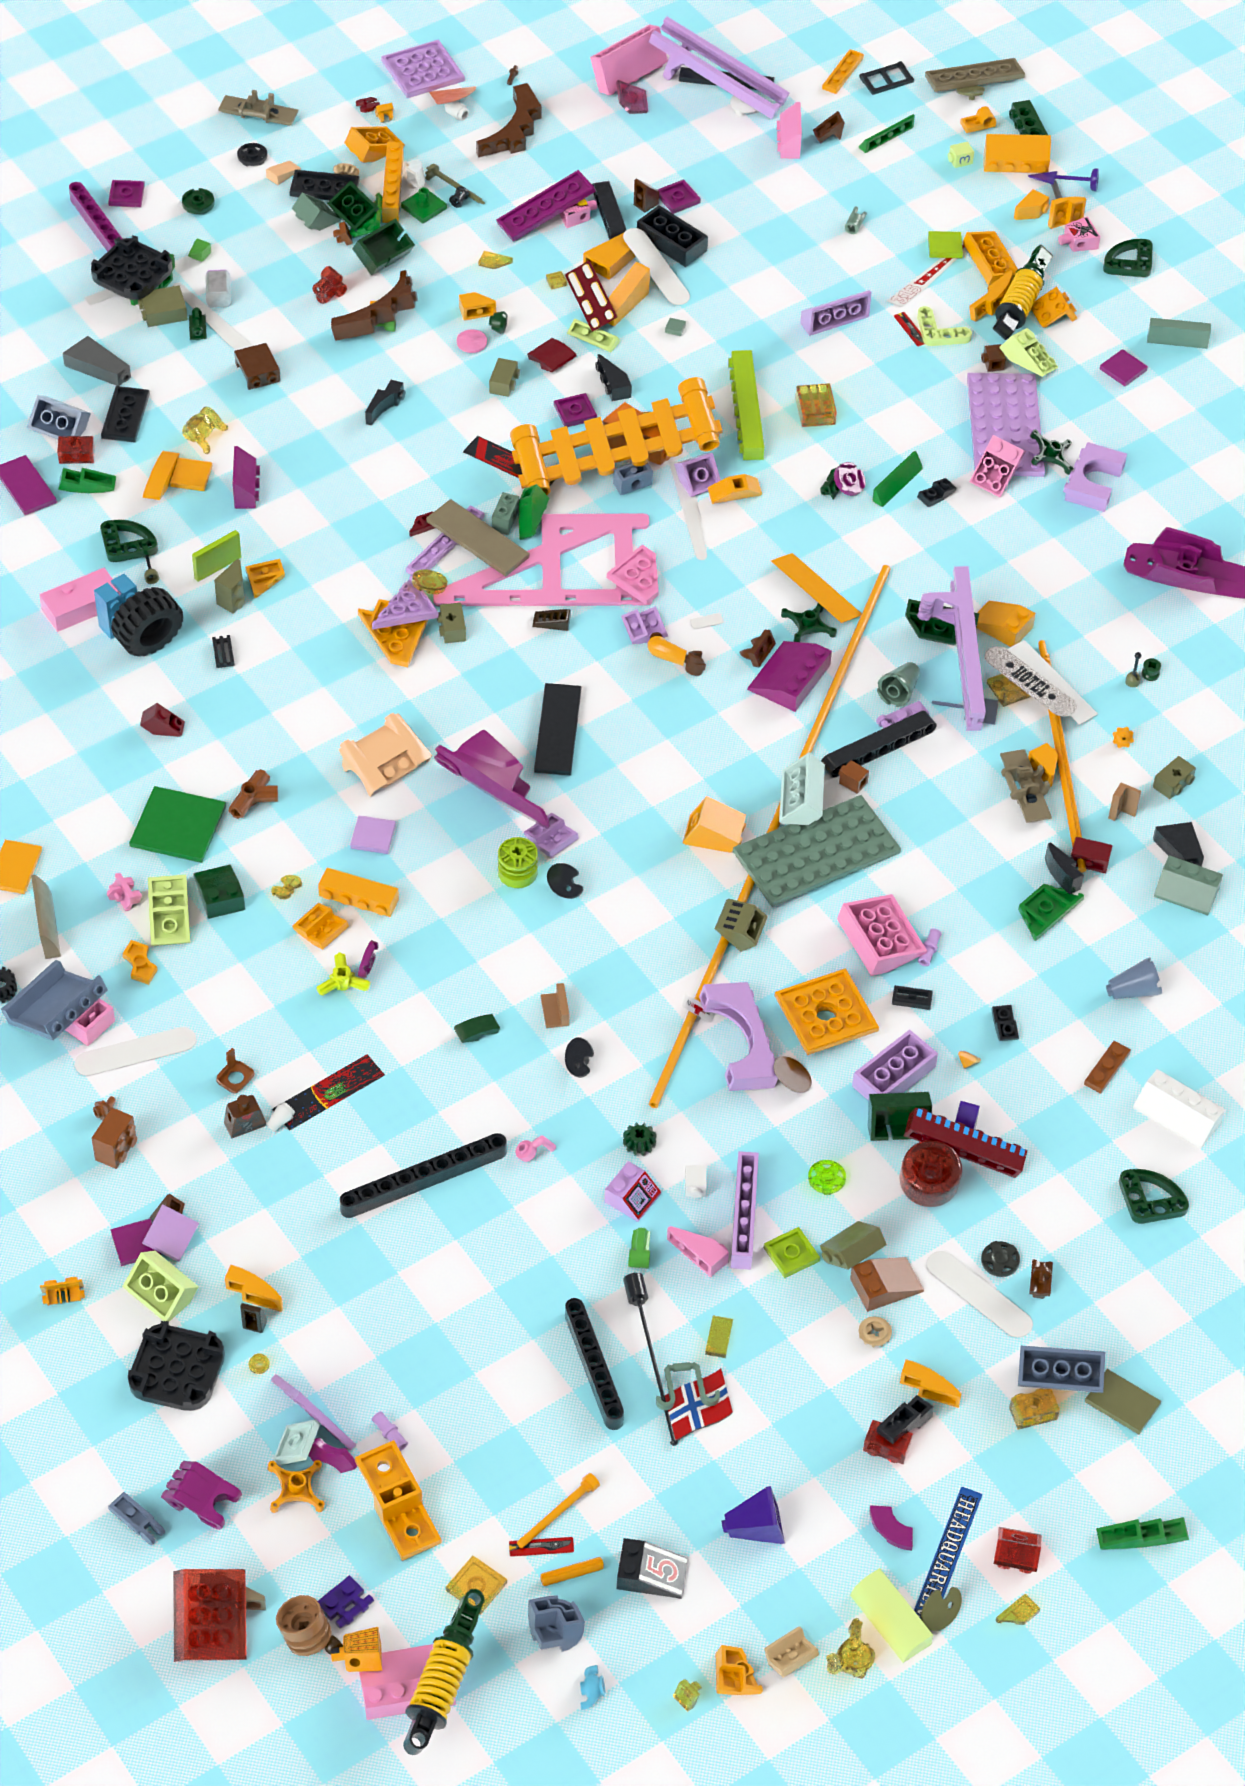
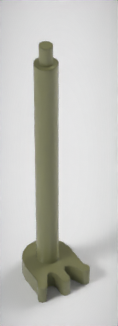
M433 163L426 167L428 170L425 172L426 180L429 181L437 176L454 188L462 186L440 172L438 165ZM469 191L471 199L477 203L485 204L482 198Z

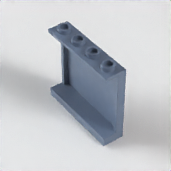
M55 960L2 1007L1 1011L8 1024L54 1040L105 994L108 989L100 975L94 980H90L65 971L61 961Z

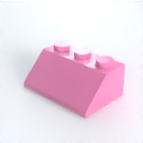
M796 102L780 114V121L777 120L776 130H779L777 131V141H780L777 142V152H780V158L800 159L802 137L801 103Z

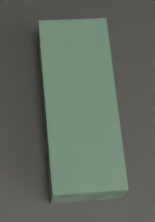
M1150 317L1147 343L1207 349L1211 334V323Z

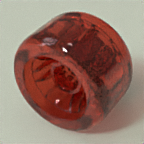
M934 1140L919 1142L913 1145L903 1157L899 1173L901 1189L912 1202L924 1207L941 1206L949 1202L958 1191L962 1178V1163L958 1154L943 1142Z

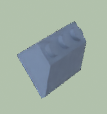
M37 395L27 428L74 445L86 430L91 413L48 396Z

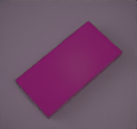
M27 455L0 464V480L24 515L57 503L56 497Z

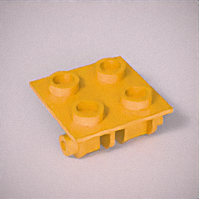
M78 1277L65 1278V1282L58 1283L56 1280L44 1281V1285H39L41 1292L46 1293L45 1296H42L43 1304L48 1306L58 1304L57 1292H59L60 1304H62L61 1291H65L66 1303H69L67 1290H69L71 1302L81 1301L82 1298H85L84 1290H80V1288L84 1287L82 1279L78 1280Z

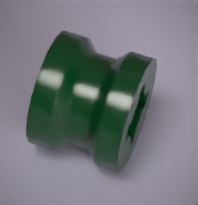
M1154 658L1144 661L1141 674L1145 680L1156 681L1159 678L1161 670L1160 661Z

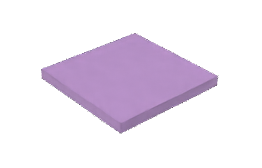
M439 39L381 56V61L407 98L465 81V76Z

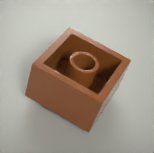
M113 1107L110 1109L91 1137L96 1161L117 1169L120 1163L125 1161L127 1152L137 1142L136 1126L132 1115Z

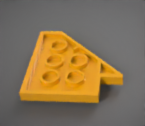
M379 599L374 611L358 608V616L389 662L408 668L428 620L372 629V622L377 620L381 611L389 605V601Z

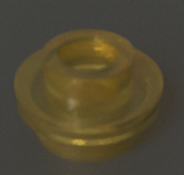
M254 1354L249 1360V1369L255 1374H263L269 1369L270 1361L264 1354Z

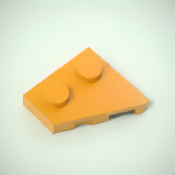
M280 559L245 566L254 598L259 597L285 577Z

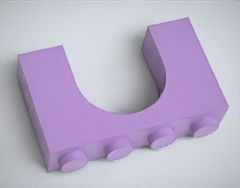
M1087 442L1085 448H1081L1080 460L1077 459L1075 462V471L1070 473V482L1065 484L1063 490L1066 493L1065 501L1105 512L1110 501L1112 488L1093 483L1084 475L1099 471L1120 477L1125 467L1127 453Z

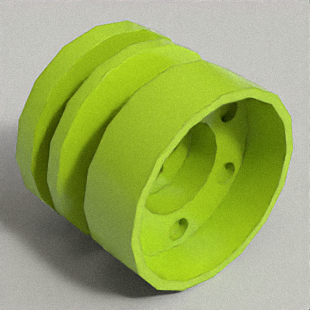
M512 837L505 840L498 849V877L501 882L508 887L524 888L536 880L538 875V852L535 844L529 839L522 837Z

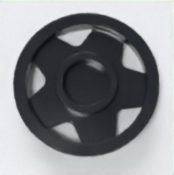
M259 143L244 144L237 151L238 160L247 167L262 165L268 157L267 149Z

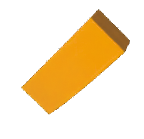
M230 1264L225 1276L226 1289L242 1293V1301L282 1312V1297L274 1288L257 1275Z
M905 1359L900 1384L919 1389L918 1396L959 1408L962 1394L953 1384L932 1369Z

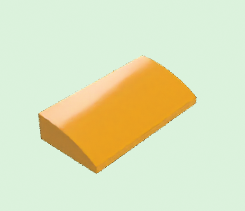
M995 231L966 232L963 244L988 286L1009 271L1013 272L1014 278L1018 268Z

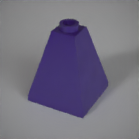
M771 1486L765 1487L724 1514L725 1520H721L723 1532L728 1533L730 1538L785 1544L779 1507Z

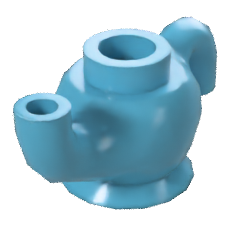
M598 1665L589 1666L584 1671L585 1679L583 1682H580L581 1694L586 1695L588 1699L580 1703L581 1710L592 1707L601 1695L605 1697L603 1675L600 1677L595 1675L599 1673Z

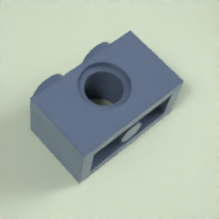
M631 463L614 469L613 484L620 495L652 485L653 470L648 463L643 466H634Z

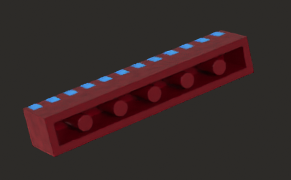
M915 1108L909 1114L904 1133L905 1137L1016 1178L1023 1171L1028 1151L1018 1144L1007 1143L1000 1137H992L981 1130H973L966 1127L963 1123L952 1122L944 1116L931 1114L923 1108Z

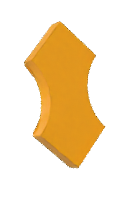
M131 940L122 953L123 958L129 961L133 967L131 979L149 985L158 971L157 966L147 958L149 946Z

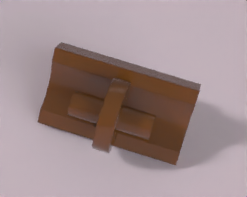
M1032 1259L1029 1294H1033L1032 1297L1044 1299L1045 1296L1050 1297L1053 1262H1040Z

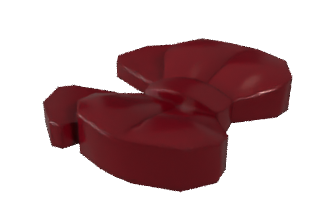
M375 97L362 98L355 102L356 106H360V112L362 113L374 111L376 106L380 105V102H375L377 101Z

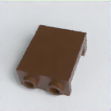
M267 343L234 351L235 364L237 368H241L247 381L248 390L281 381L280 369Z

